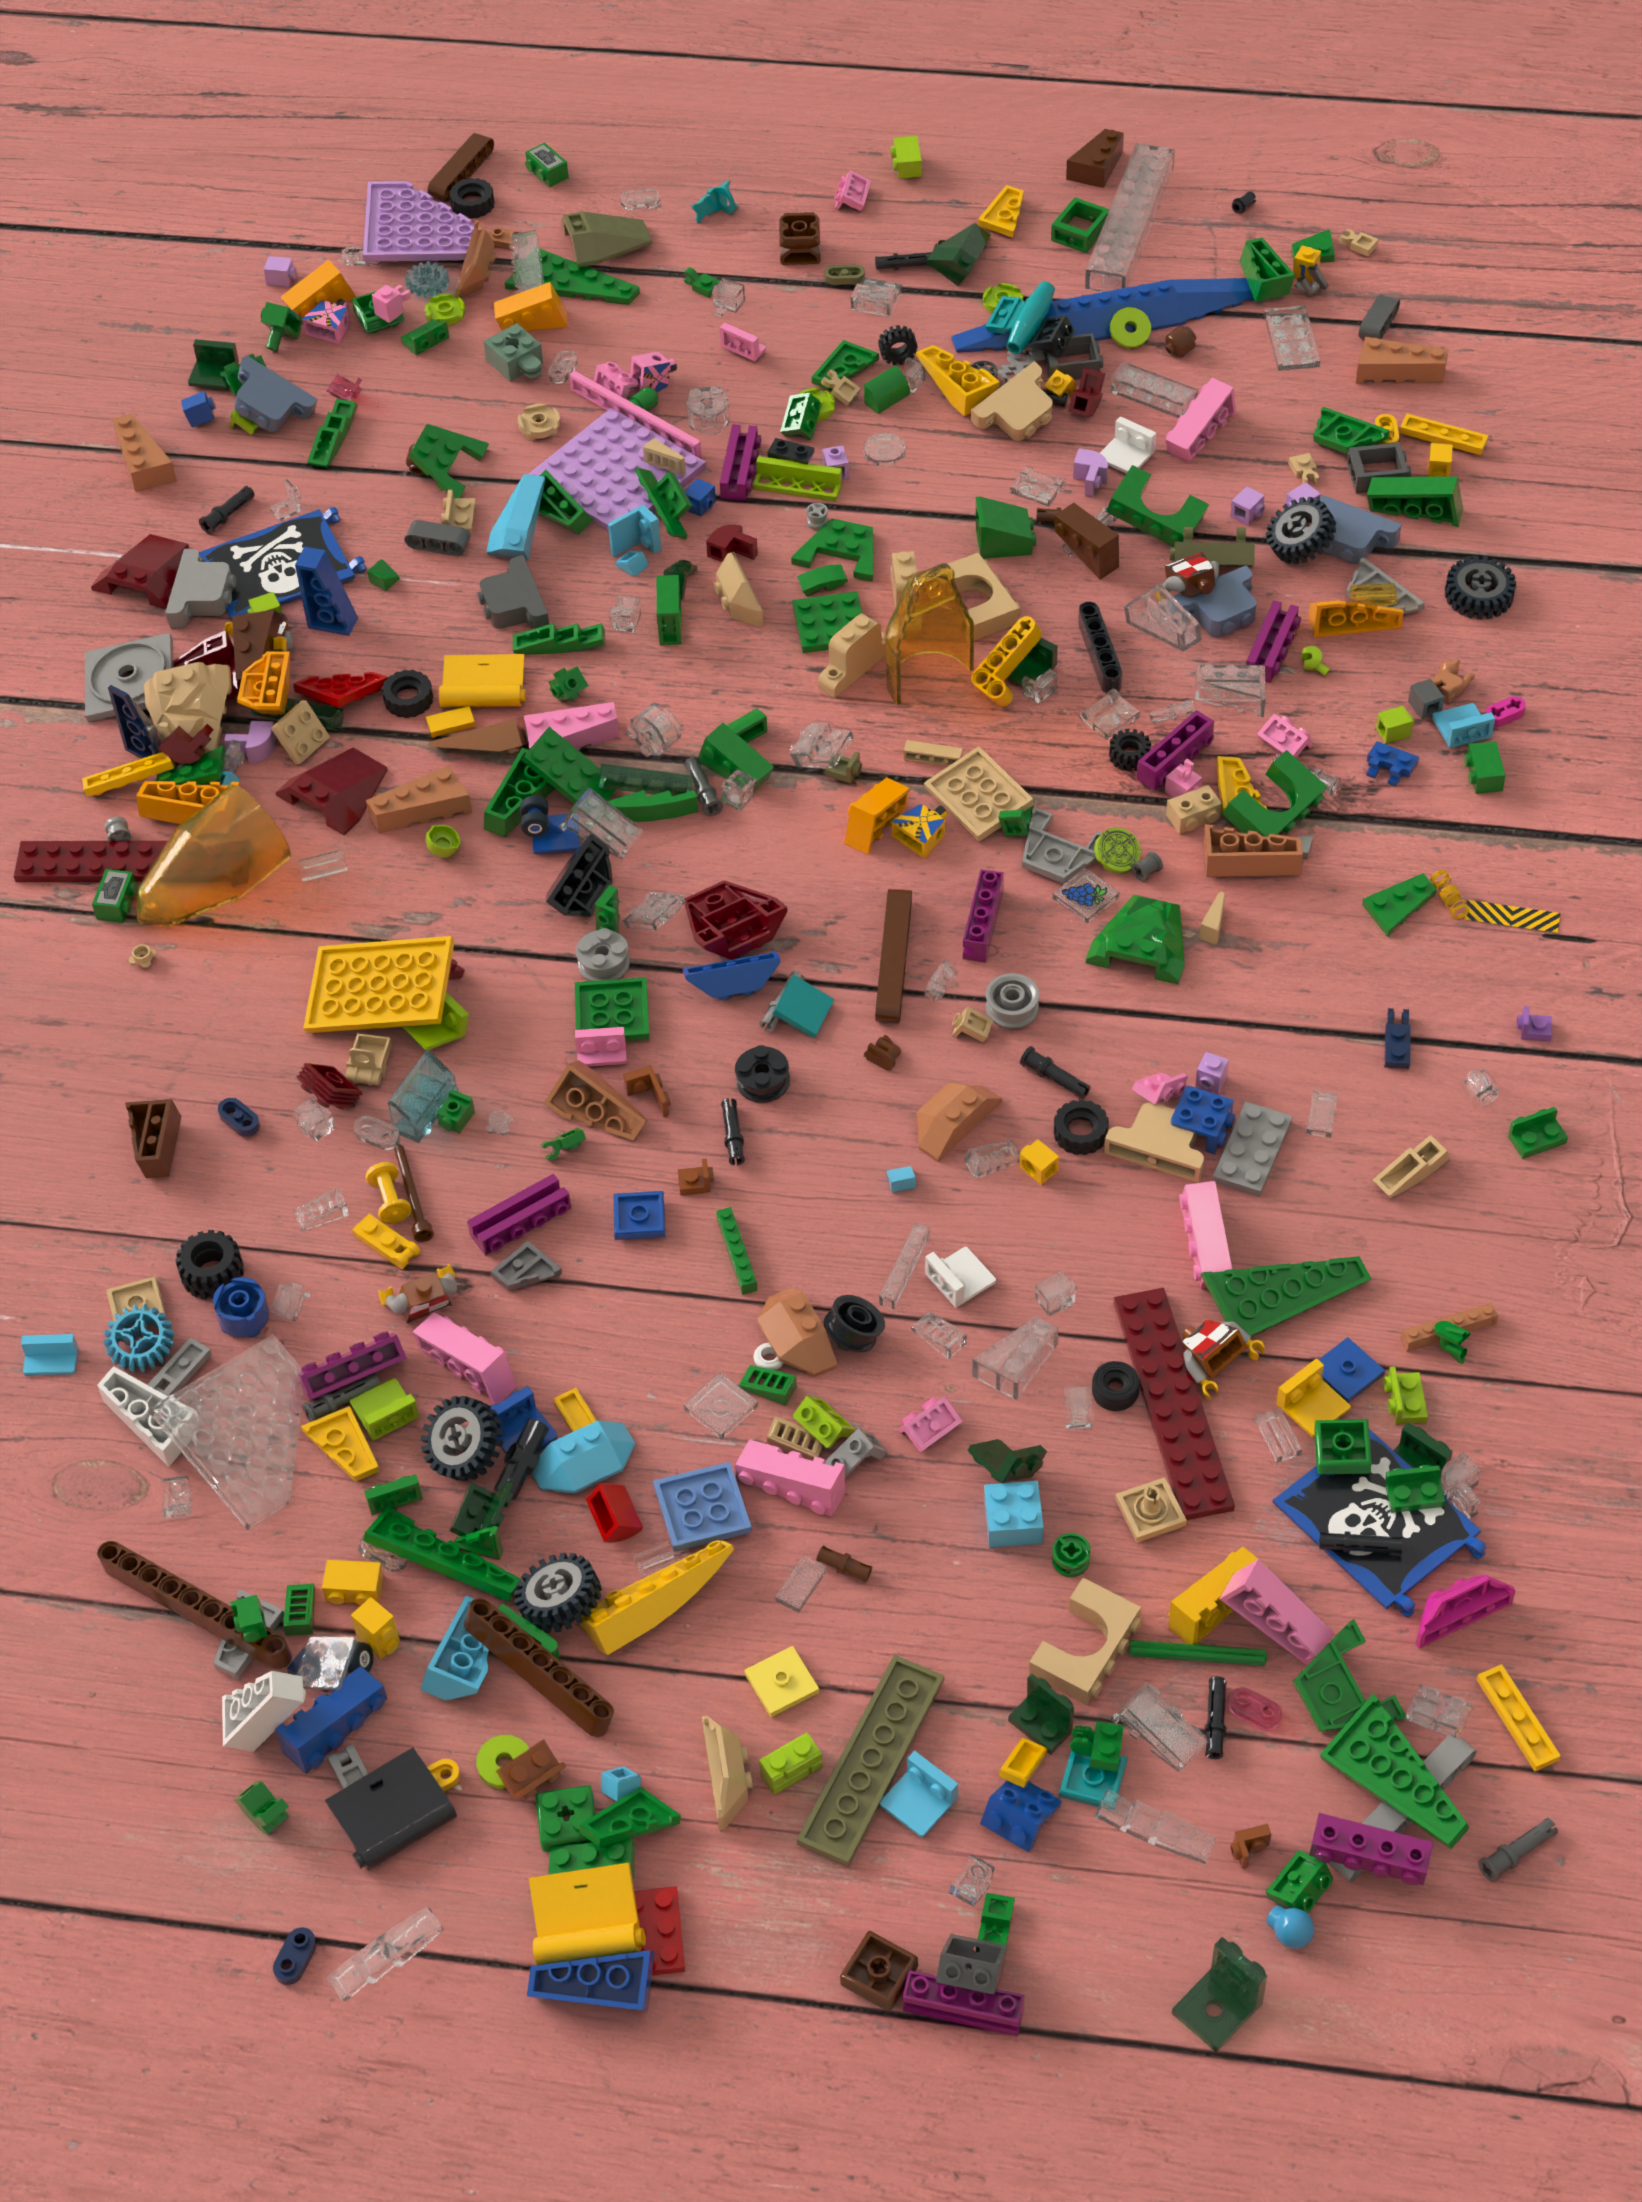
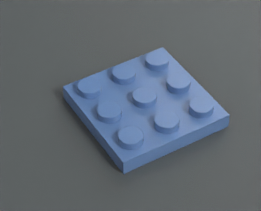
M730 1462L653 1481V1487L674 1552L752 1533L748 1514Z

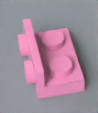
M851 170L846 177L842 176L838 184L839 189L834 197V200L837 201L835 209L839 210L842 203H845L861 211L866 201L871 180Z
M727 323L720 327L721 347L752 361H756L766 351V346L759 343L758 337Z
M607 362L596 367L593 381L624 399H627L629 388L638 386V381L631 374L619 368L616 363Z
M1273 714L1257 733L1261 740L1281 754L1287 750L1295 758L1305 747L1310 749L1313 746L1309 739L1311 737L1310 734L1302 728H1299V730L1294 728L1292 721L1285 716L1280 718Z
M624 1027L575 1030L577 1061L580 1060L588 1067L627 1063Z
M1157 1073L1135 1081L1132 1090L1156 1105L1181 1096L1187 1087L1185 1083L1188 1075L1183 1073L1170 1077L1165 1073Z
M945 1396L939 1400H936L935 1397L931 1398L921 1405L924 1409L921 1413L917 1415L913 1411L901 1420L904 1425L898 1428V1431L900 1433L905 1431L919 1452L925 1450L963 1422Z

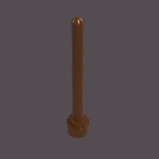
M398 1144L395 1146L394 1151L415 1221L412 1233L415 1241L426 1242L432 1239L434 1232L432 1225L424 1219L404 1147Z

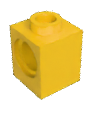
M1431 443L1427 477L1450 476L1453 445Z
M1037 1139L1031 1145H1026L1020 1152V1169L1042 1185L1059 1171V1156Z

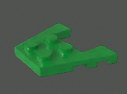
M426 424L408 457L427 476L430 474L438 482L437 486L442 491L445 490L448 493V490H453L454 498H460L466 486L448 476V471L460 450L480 461L489 444Z
M832 518L791 558L793 565L811 568L817 553L858 561L853 571L854 578L872 582L873 527Z
M1354 1619L1348 1622L1292 1681L1319 1732L1342 1729L1366 1702L1341 1656L1366 1642ZM1395 1694L1380 1702L1393 1721H1400L1407 1717Z

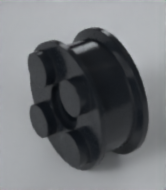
M759 1045L744 1052L736 1061L737 1088L742 1096L748 1100L770 1102L780 1098L789 1088L788 1060L779 1050Z
M842 1295L836 1298L832 1305V1311L828 1312L825 1316L824 1327L829 1337L836 1342L841 1350L867 1352L876 1344V1337L884 1331L885 1320L881 1312L869 1301L854 1295Z

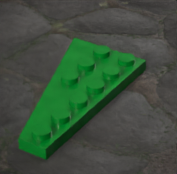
M540 248L505 282V289L512 290L513 287L523 288V292L551 282L558 296L574 298L575 295L584 296L586 300H592L595 297L602 298L605 302L630 305L640 294V287L589 267H578L576 262Z
M1360 1256L1318 1262L1307 1261L1299 1264L1287 1263L1258 1266L1241 1270L1210 1271L1201 1274L1225 1322L1237 1323L1251 1337L1372 1279Z
M1374 1693L1321 1752L1320 1757L1324 1762L1449 1849H1452L1468 1831L1469 1826L1450 1798L1447 1797L1437 1780L1429 1772L1424 1762L1393 1722L1391 1716L1383 1708Z

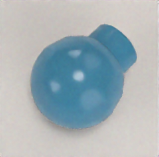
M1277 1905L1270 1911L1267 1917V1925L1274 1929L1277 1940L1286 1948H1303L1311 1942L1314 1936V1922L1311 1916L1304 1910L1297 1908L1285 1909Z

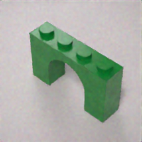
M1132 465L1111 497L1106 512L1174 547L1175 542H1183L1184 527H1193L1194 534L1203 520L1209 504L1189 495L1182 508L1175 514L1160 515L1152 512L1144 505L1141 499L1151 474Z
M1286 750L1271 764L1265 775L1286 793L1290 802V809L1284 812L1270 811L1260 805L1243 789L1228 803L1222 814L1242 833L1248 834V830L1256 831L1261 836L1266 837L1270 834L1281 835L1283 832L1288 834L1296 826L1295 821L1298 818L1302 821L1310 813L1311 810L1309 808L1312 805L1317 807L1324 800L1323 793L1327 786Z

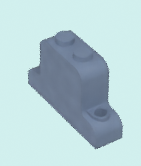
M246 355L242 359L238 379L243 385L237 392L234 405L235 410L241 416L248 418L267 431L275 432L279 430L290 415H295L301 419H308L315 412L317 398Z
M1324 495L1320 497V501L1325 503L1336 521V533H1333L1335 536L1333 541L1328 540L1330 543L1328 548L1321 547L1324 553L1353 564H1359L1361 558L1367 559L1374 547L1393 548L1399 542L1402 524Z
M1245 565L1215 579L1216 586L1209 594L1199 593L1186 597L1180 593L1171 597L1170 614L1177 621L1196 619L1212 637H1221L1250 625L1255 621L1257 605L1256 599L1250 593L1252 590L1251 570Z

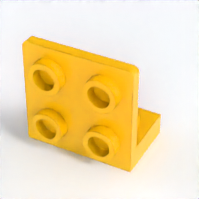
M1317 1358L1278 1388L1276 1405L1312 1438H1315L1316 1420H1338L1351 1407L1349 1403L1323 1381L1324 1365Z

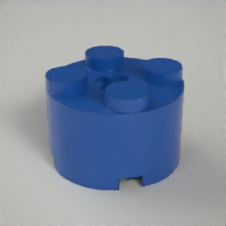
M245 1277L231 1279L232 1282L225 1286L222 1284L216 1290L213 1297L214 1309L221 1330L235 1337H256L269 1319V1308L264 1291L253 1279Z

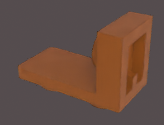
M651 1065L623 1074L624 1086L628 1096L651 1089L663 1117L668 1116L667 1107L671 1106L667 1092H662L663 1084L659 1073H654Z

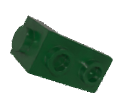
M679 560L664 570V575H679L681 600L685 598L687 577L697 571V565H692L691 561Z

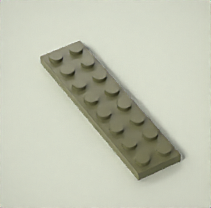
M897 1655L893 1656L798 1836L797 1845L849 1867L880 1807L883 1797L888 1792L945 1681L944 1675Z

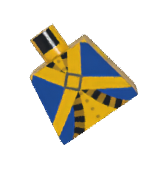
M919 804L892 820V837L925 859L944 837V819L948 816V813L942 806H938L932 811L923 804Z

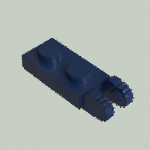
M1388 1008L1385 1026L1384 1067L1409 1069V1009H1403L1401 1015L1402 1024H1393L1395 1017L1394 1008Z

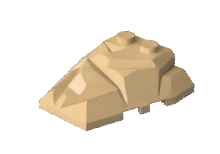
M196 662L157 671L154 673L153 678L146 681L144 684L145 705L162 742L178 726L183 728L193 738L208 724L214 730L209 735L212 740L204 747L205 753L218 748L222 727H220L222 715L226 714L227 710L225 701L232 689L230 667L220 664L206 666L202 662Z

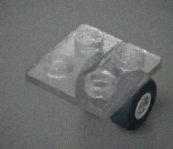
M310 1637L297 1676L303 1677L304 1689L340 1690L347 1671L351 1674L360 1666L367 1672L371 1670L373 1665L372 1649L367 1643L357 1642L353 1637Z

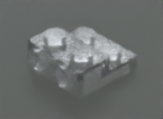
M864 277L860 284H856L851 295V310L890 317L901 295L902 284Z
M809 723L806 729L801 730L798 742L791 745L790 755L796 767L835 768L854 736L851 730H832L829 723Z

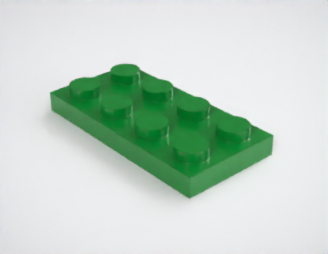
M550 726L521 759L591 819L601 809V803L608 801L620 786Z

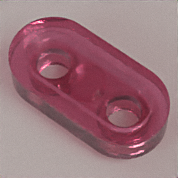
M1244 1687L1236 1688L1230 1693L1228 1707L1232 1714L1263 1730H1273L1279 1726L1282 1710L1276 1702ZM1246 1698L1248 1701L1240 1702L1238 1699ZM1269 1710V1711H1271L1273 1714H1271V1715H1266V1714H1264L1263 1711Z

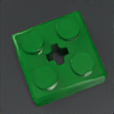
M375 292L351 300L354 308L353 311L367 333H376L382 328L394 327L404 321L403 313L390 323L375 315L372 294Z
M1367 1419L1315 1421L1314 1433L1318 1474L1371 1473L1372 1460L1369 1421Z
M590 1785L535 1794L540 1843L543 1852L550 1851V1847L593 1843L579 1833L580 1824L595 1815L593 1792ZM568 1815H569V1816H570V1817H569V1820H568V1821H564V1819H563L564 1816H568Z

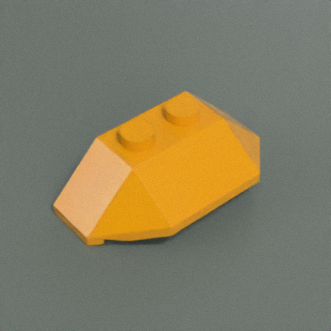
M266 652L262 655L261 659L255 661L243 671L237 699L238 703L261 714H285L290 687V652Z

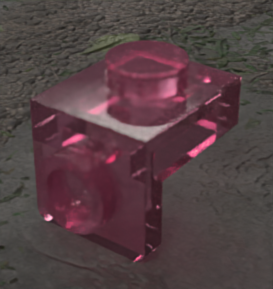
M337 373L326 392L338 399L351 401L352 398L357 399L362 391V388L359 387L362 379L358 378L354 384Z

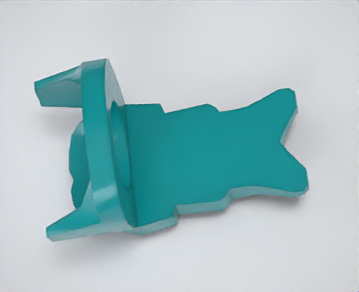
M730 180L717 187H712L697 203L692 204V209L696 213L697 223H700L706 215H711L714 211L723 210L728 214L735 213L739 206L735 203L729 190Z

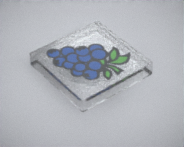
M1084 867L1053 893L1052 899L1084 922L1089 923L1119 898L1120 892Z

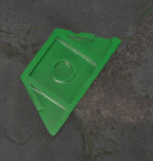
M1326 407L1321 409V418L1318 419L1317 428L1313 434L1315 443L1348 454L1349 448L1371 446L1390 437L1388 429Z

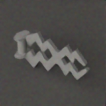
M1030 343L1020 354H1014L1008 350L1010 356H1007V360L1010 364L1000 365L1001 370H998L997 373L1006 381V375L1012 376L1011 370H1014L1013 375L1016 376L1032 362L1045 360L1043 350L1033 351ZM1026 350L1030 351V355H1023V359L1026 362H1018L1022 361L1020 354H1026Z

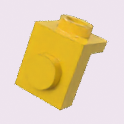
M1058 370L1053 373L1044 385L1047 390L1059 397L1063 393H1068L1072 397L1073 391L1077 390L1075 380Z

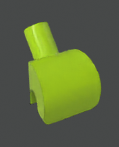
M1315 646L1303 648L1301 654L1302 661H1305L1303 670H1317L1326 676L1330 668L1321 662V650Z

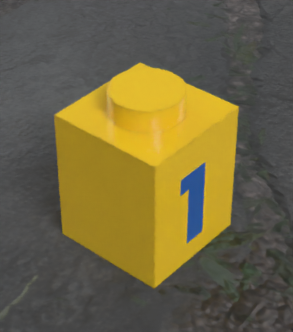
M1301 246L1294 257L1293 273L1295 278L1299 279L1305 276L1312 283L1313 278L1307 268L1309 266L1313 267L1315 264H1318L1320 267V250Z

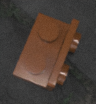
M543 1739L496 1770L513 1800L520 1797L527 1800L539 1792L537 1786L543 1782H546L548 1785L560 1778L562 1775L559 1771L564 1769L566 1765L564 1762L558 1763Z

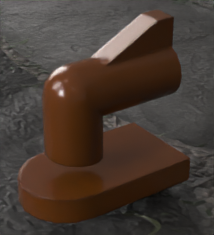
M884 1035L877 1040L876 1045L872 1043L868 1045L864 1057L883 1069L891 1070L896 1064L895 1058L900 1055L901 1049L887 1035Z

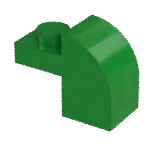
M255 1781L234 1799L244 1814L267 1835L289 1817L285 1811L289 1806L282 1798H275L262 1781Z

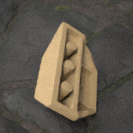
M735 552L728 553L716 573L715 592L717 596L721 595L723 609L728 610L731 618L762 627L763 610L741 568Z
M703 1716L702 1723L719 1831L727 1828L749 1800L748 1789L753 1788L750 1771L745 1772L744 1764L749 1763L746 1746L741 1747L739 1736L710 1717Z

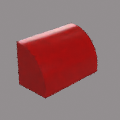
M600 1483L586 1498V1502L604 1542L623 1541L636 1535L643 1529L624 1485Z

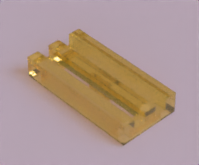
M1395 583L1350 585L1349 591L1351 602L1397 605Z

